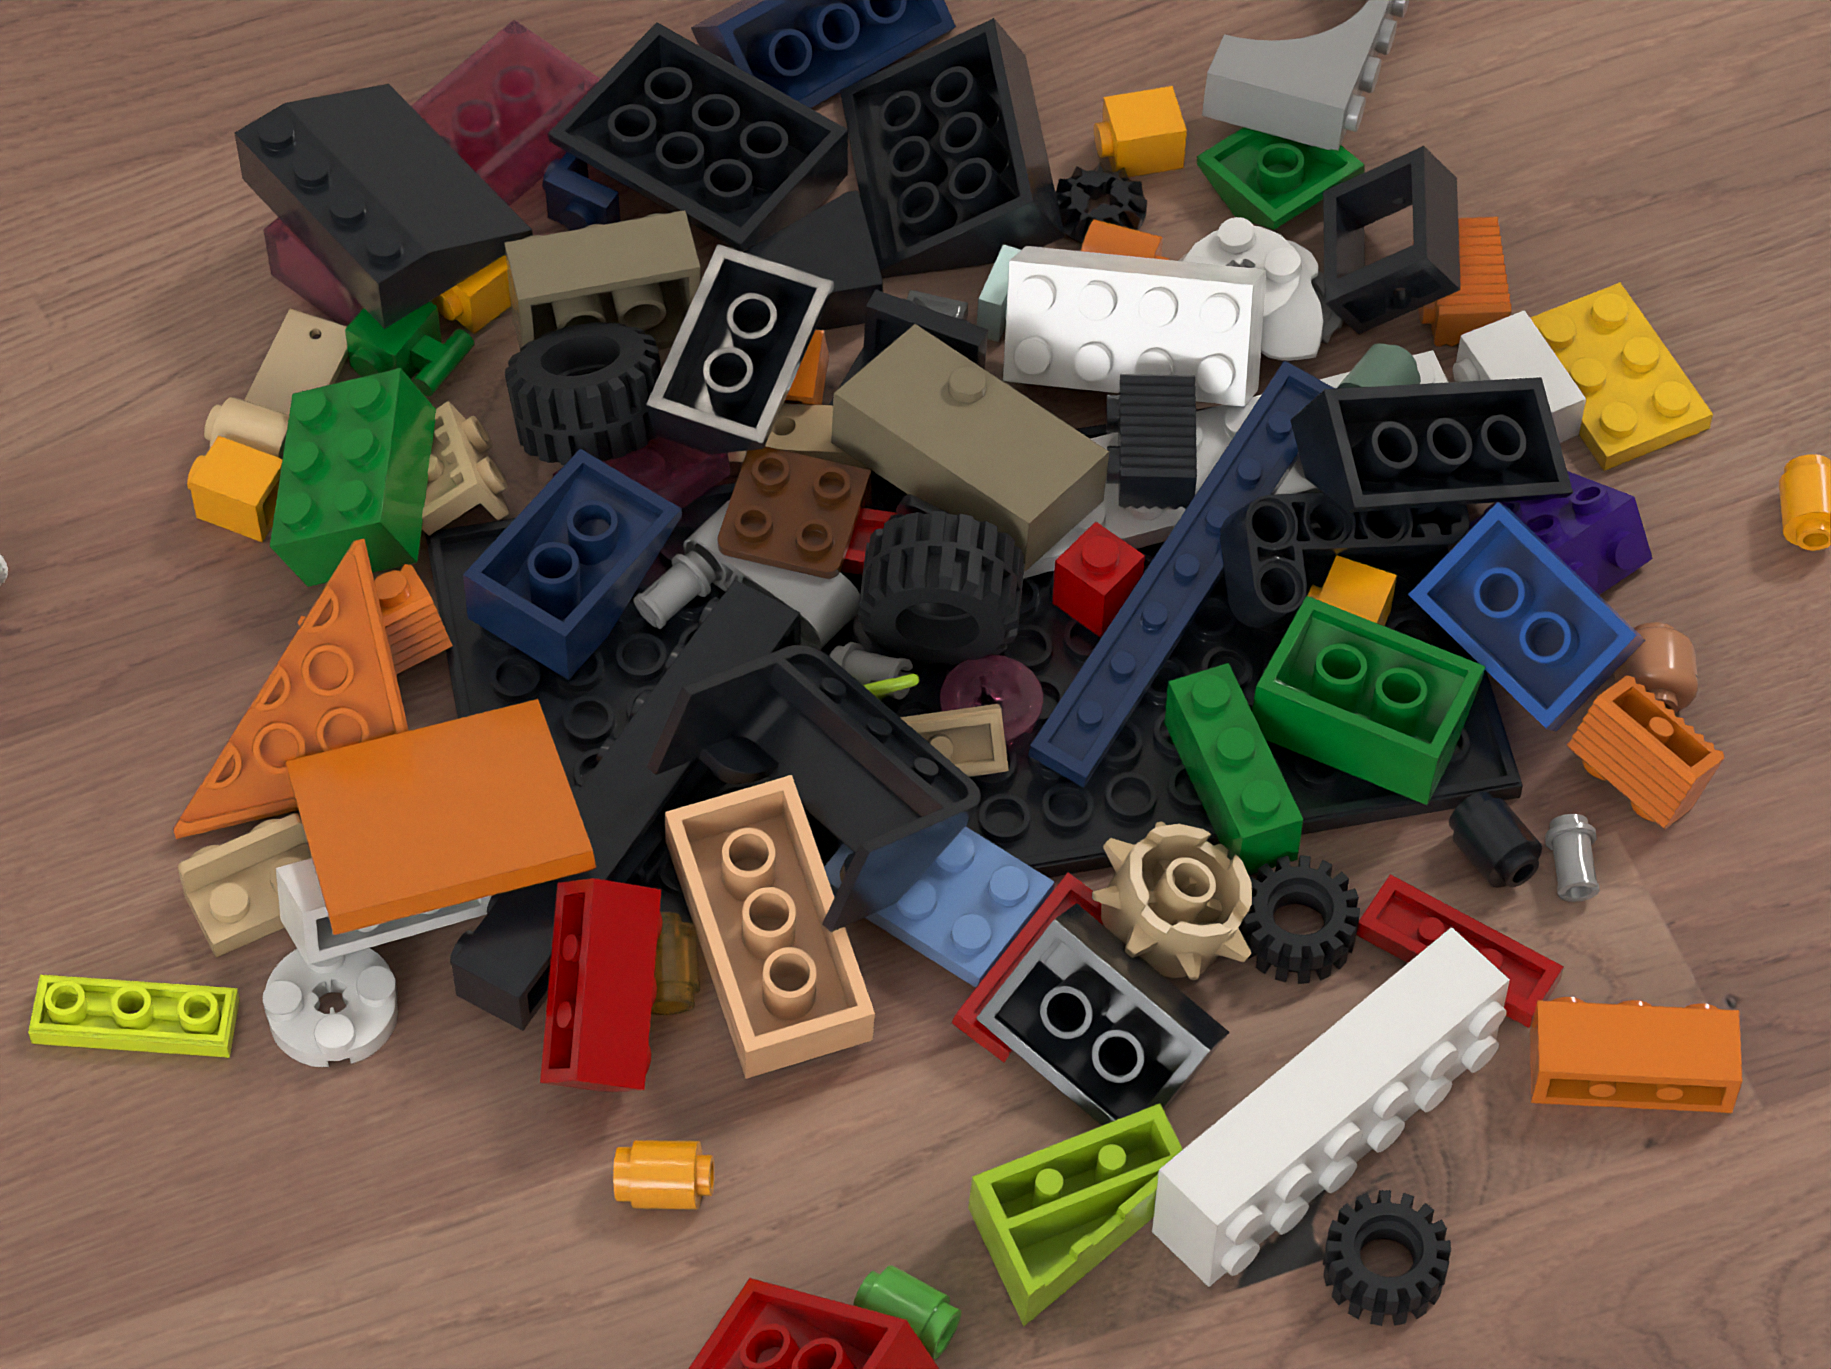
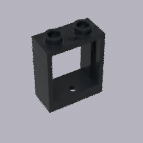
M1425 146L1323 192L1325 304L1355 332L1361 334L1461 290L1457 177ZM1413 205L1414 245L1365 266L1364 226ZM1397 288H1405V290H1396V289H1397Z

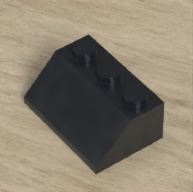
M717 244L646 404L655 435L712 455L764 449L834 288L833 281Z
M1076 903L1052 921L976 1019L1102 1126L1159 1103L1165 1111L1230 1032L1140 956L1132 958L1124 952L1126 944Z

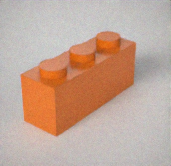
M1559 997L1551 1001L1537 1000L1530 1029L1531 1103L1732 1113L1743 1082L1739 1010L1718 1009L1716 1006L1704 1003L1691 1004L1683 1008L1652 1006L1640 1000H1628L1618 1004L1585 1003L1583 1000L1575 997Z

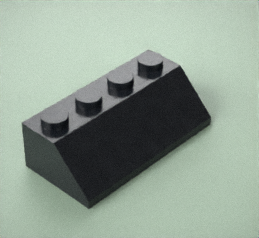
M1542 377L1324 389L1290 420L1305 479L1349 513L1567 498L1573 493Z

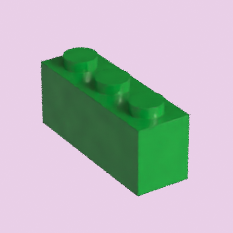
M1229 663L1168 681L1165 712L1166 728L1220 844L1228 849L1227 857L1231 861L1237 855L1242 860L1248 876L1258 873V868L1266 863L1271 868L1276 867L1277 858L1288 856L1290 862L1298 860L1303 817Z

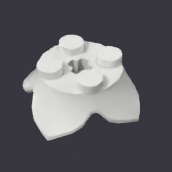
M1235 217L1226 220L1221 224L1219 230L1213 231L1195 243L1189 253L1179 260L1265 269L1266 284L1261 353L1268 358L1283 361L1309 359L1317 356L1324 320L1321 303L1311 283V280L1318 276V263L1310 251L1295 242L1285 240L1278 233L1260 226H1253L1245 218Z

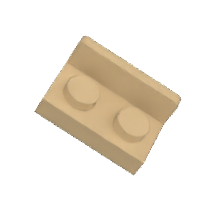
M449 401L438 407L435 413V428L428 467L425 507H423L422 529L429 536L451 521L459 518L479 503L498 521L509 514L502 491L508 487L506 479L487 453V450L493 447L489 434L476 417L471 416L465 419Z
M297 813L282 819L266 820L254 827L250 833L222 845L206 846L195 852L189 859L179 863L178 871L185 899L216 958L285 928L280 919L276 868L312 858L301 818Z

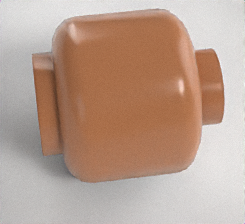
M1650 622L1636 626L1634 629L1645 641L1614 672V683L1626 675L1635 677L1636 684L1644 685L1646 692L1654 693L1656 700L1663 701L1665 708L1674 710L1676 714L1688 707L1697 696L1698 675L1694 645L1686 635L1665 623Z

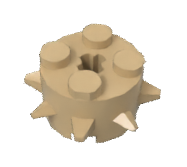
M1161 821L1156 823L1155 828L1148 833L1145 839L1135 845L1112 838L1104 844L1103 849L1116 872L1107 888L1092 892L1093 900L1101 903V919L1104 926L1126 944L1124 952L1130 957L1140 956L1161 975L1166 977L1179 978L1188 976L1191 980L1199 979V974H1203L1219 955L1245 962L1251 955V951L1239 930V926L1245 915L1253 910L1250 909L1252 905V882L1242 860L1235 855L1230 861L1227 857L1228 849L1222 844L1212 845L1207 842L1211 834L1204 829L1183 824L1166 825Z

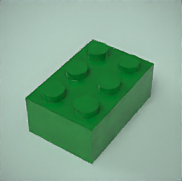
M401 368L292 394L270 548L307 587L327 583L354 540L365 539L372 573L418 562L423 522L422 513L423 507H425L436 408Z

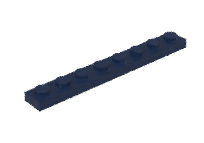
M1283 361L1030 745L1029 757L1079 786L1085 787L1223 575L1224 565L1220 543V529L1224 520L1256 498L1277 492L1300 457L1290 420L1324 389H1335L1334 387L1289 362ZM1252 519V526L1254 527L1257 522Z

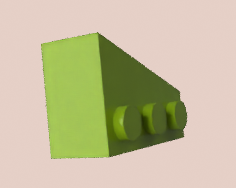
M1160 1103L972 1176L968 1209L1023 1326L1027 1325L1154 1218L1159 1169L1183 1150Z

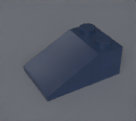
M579 449L463 574L468 619L569 680L610 634L682 517V509L584 450Z

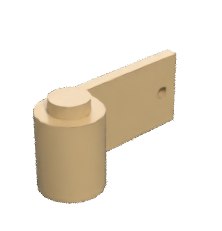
M290 308L245 399L229 397L222 406L215 405L210 411L204 429V436L206 440L210 441V448L219 435L283 459L292 394L335 384L348 357L345 335L347 327ZM315 335H321L318 339H312Z

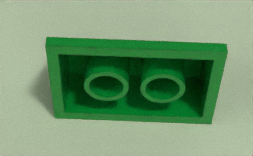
M1306 596L1256 686L1252 713L1265 740L1428 805L1452 758L1486 666Z

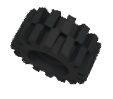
M1300 855L1299 863L1296 867H1291L1288 856L1277 858L1275 872L1266 863L1258 868L1257 880L1250 877L1252 882V905L1250 909L1253 911H1249L1245 915L1239 930L1251 951L1248 959L1257 955L1256 968L1264 974L1271 965L1277 967L1275 980L1282 982L1287 981L1288 971L1298 973V984L1309 983L1312 970L1316 971L1320 981L1330 977L1332 964L1340 970L1347 962L1348 952L1352 954L1355 945L1360 916V908H1357L1359 897L1356 889L1348 890L1349 878L1342 871L1332 879L1333 864L1322 860L1318 870L1310 868L1311 856ZM1300 904L1319 912L1323 917L1324 925L1319 931L1312 934H1293L1281 929L1275 923L1273 915L1282 906Z
M1379 1190L1377 1203H1372L1367 1192L1356 1197L1354 1209L1346 1203L1339 1210L1337 1221L1332 1220L1323 1259V1265H1325L1323 1277L1326 1286L1334 1284L1332 1298L1338 1305L1347 1299L1350 1301L1348 1314L1356 1319H1359L1363 1310L1366 1309L1372 1312L1370 1324L1382 1326L1384 1314H1392L1394 1326L1406 1324L1409 1311L1418 1319L1426 1314L1428 1303L1430 1302L1435 1305L1441 1295L1450 1263L1451 1241L1445 1240L1447 1228L1442 1219L1432 1223L1434 1209L1427 1203H1424L1418 1212L1412 1209L1415 1196L1403 1192L1401 1203L1397 1204L1391 1203V1190ZM1372 1240H1392L1402 1244L1409 1250L1413 1259V1265L1408 1272L1401 1276L1385 1277L1377 1275L1364 1266L1360 1257V1251Z

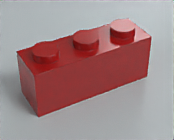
M596 878L557 883L540 1083L607 1093L645 1090L646 1074L651 1064V1048L649 1045L651 1008L657 995V983L654 978L656 949L663 925L660 912L661 889Z

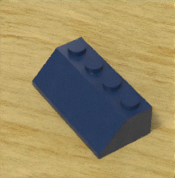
M741 0L691 27V30L700 47L805 106L812 108L839 93L841 89L866 78L954 29L956 25L944 0Z

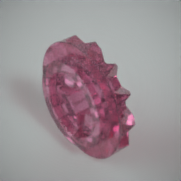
M986 655L982 659H968L960 663L947 675L940 694L942 712L981 706L982 687H984L986 693L991 694L995 701H1002L1005 742L1010 747L1016 737L1024 732L1032 734L1036 720L1042 714L1043 692L1037 677L1025 665L1005 656Z

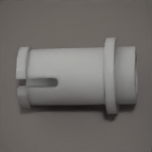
M690 551L685 556L682 554L674 556L671 560L673 567L643 593H639L634 598L636 608L652 626H657L661 629L671 617L697 595L705 597L710 593V584L716 579L715 573L708 562L695 551Z
M850 642L845 646H837L830 654V657L862 685L913 674L900 671L901 669L910 671L913 668L909 659H897L866 652L861 644ZM910 688L885 695L901 700L908 694Z
M1565 814L1558 816L1549 823L1550 830L1545 834L1546 846L1553 850L1558 881L1557 893L1560 899L1568 902L1591 899L1600 891L1599 883L1596 880L1591 846L1597 840L1596 829L1588 824V819L1583 815Z

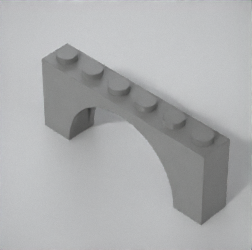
M1368 0L1361 10L1344 23L1328 31L1304 38L1270 41L1245 39L1224 34L1207 72L1202 116L1327 150H1339L1347 130L1357 132L1366 103V97L1361 95L1363 91L1373 93L1382 59L1377 58L1379 53L1389 54L1397 28V21H1394L1393 17L1403 18L1410 0Z

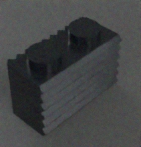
M1120 374L1118 395H1107L1106 432L1118 433V446H1107L1109 460L1106 484H1118V505L1125 509L1133 506L1138 509L1145 506L1151 509L1157 506L1160 509H1164L1169 506L1174 510L1179 507L1187 509L1194 498L1197 481L1195 375Z

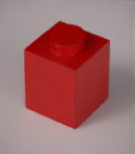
M1095 521L1055 560L1053 604L1102 638L1142 577L1145 555Z

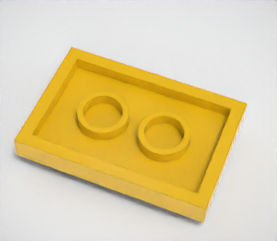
M1621 282L1530 317L1586 398L1579 436L1603 471L1710 429L1713 413Z

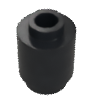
M1478 792L1461 802L1449 818V826L1454 831V843L1492 887H1517L1527 882L1536 873L1539 867L1538 859L1542 853V844L1503 799L1493 798L1488 792Z

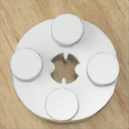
M370 948L310 965L306 964L299 950L296 949L284 957L271 973L266 989L263 992V1005L274 1041L287 1055L306 1065L329 1067L328 1061H341L350 1058L352 1064L364 1060L386 1043L397 1023L398 992L396 980L389 965L378 953ZM331 992L342 993L343 1002L347 1005L343 1010L335 1013L334 1008L331 1007L330 1014L317 1011L320 1006L319 998L322 995Z

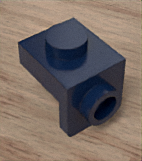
M566 152L561 159L556 158L550 163L542 182V188L546 192L549 219L564 225L569 231L583 229L595 224L606 225L621 222L619 193L589 179L588 164Z

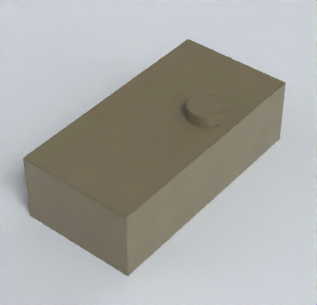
M916 324L834 392L831 443L905 493L912 494L952 515L964 514L973 516L974 520L980 522L987 521L997 526V532L1008 533L1015 540L1014 546L1022 550L1024 555L1023 563L1025 564L1024 572L1104 501L1109 460L1108 450Z

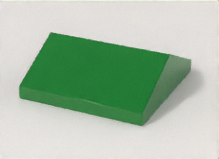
M1245 127L1197 156L1198 167L1235 217L1245 218L1251 223L1273 230L1321 201L1324 191L1365 173V164L1342 145H1340L1339 150H1327Z

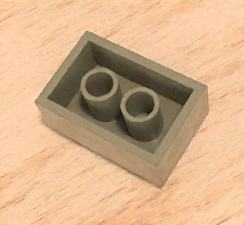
M685 210L667 214H651L644 218L606 225L595 224L583 229L544 236L533 235L522 240L504 243L512 319L519 348L548 332L572 325L596 322L626 324V327L640 328L645 331V335H651L655 339L659 350L672 348L701 282L700 264Z

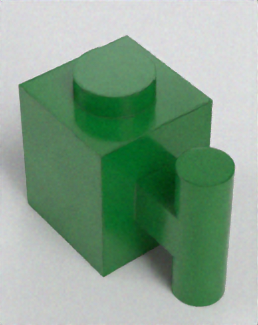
M430 302L386 329L363 308L345 329L350 367L357 374L365 377L401 368L412 379L421 369L412 382L428 397L434 394L475 345L473 338L461 329H456L443 344L438 307Z

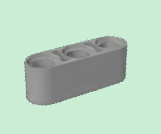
M730 500L727 501L684 541L685 554L695 551L701 555L715 573L716 579L713 583L725 592L732 582L736 580L799 611L801 645L821 650L858 614L860 601L858 590L842 573H839L838 576L832 579H825L723 555L718 549L717 537Z

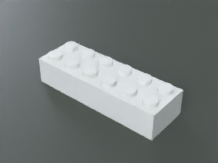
M1451 927L1159 1169L1152 1232L1208 1287L1226 1272L1231 1276L1242 1272L1257 1256L1260 1250V1243L1275 1231L1285 1234L1294 1228L1306 1214L1309 1208L1308 1203L1324 1189L1328 1193H1333L1341 1188L1357 1168L1356 1162L1372 1149L1377 1153L1387 1149L1399 1137L1405 1127L1404 1122L1420 1108L1424 1112L1434 1109L1449 1093L1452 1081L1462 1072L1468 1069L1474 1073L1489 1062L1499 1047L1496 1038L1499 1025L1507 1013L1504 1009L1510 979Z

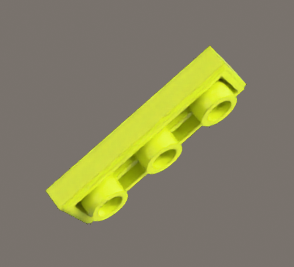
M40 974L28 1034L32 1044L230 1058L240 998L237 988ZM133 1010H140L133 1014H127Z

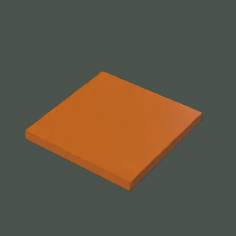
M538 699L285 761L333 935L596 869L590 840Z

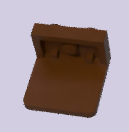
M767 446L764 449L747 451L717 537L719 551L725 556L825 579H832L838 576L861 508L872 509L871 470Z

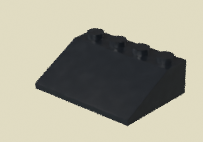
M995 18L840 90L860 199L882 278L995 263L1003 245L1022 250L1025 246L1044 247L1065 237L1026 55Z
M658 22L548 133L549 142L672 213L685 210L688 222L741 252L816 210L848 176V129Z
M389 83L287 102L234 133L242 179L384 329L504 256L505 242L522 240L533 236L532 229Z

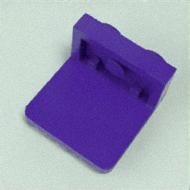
M1567 471L1573 493L1567 498L1499 502L1509 508L1598 595L1653 559L1635 496ZM1496 503L1489 505L1485 509L1484 514L1470 522L1468 531H1470Z

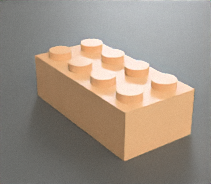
M792 775L665 812L666 844L745 1079L872 1041L875 1012L845 926L830 932L822 925L835 897Z

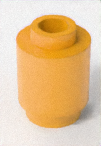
M1816 454L1798 456L1785 465L1784 474L1779 479L1783 535L1787 541L1802 549L1810 551L1822 550L1831 546V460Z
M634 1140L632 1147H617L613 1169L614 1196L616 1201L631 1202L634 1209H699L702 1196L713 1195L715 1181L713 1155L702 1154L700 1141Z

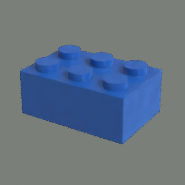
M1499 502L1485 514L1408 594L1479 664L1486 666L1485 670L1546 729L1555 732L1645 641L1633 627L1509 508Z

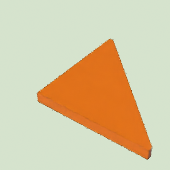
M365 539L352 542L174 825L173 830L176 839L297 811L298 808L285 761L409 731Z

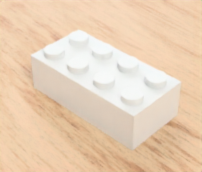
M1025 246L1009 260L1003 381L1119 393L1120 374L1195 375V396L1197 402L1245 407L1258 391L1266 270Z

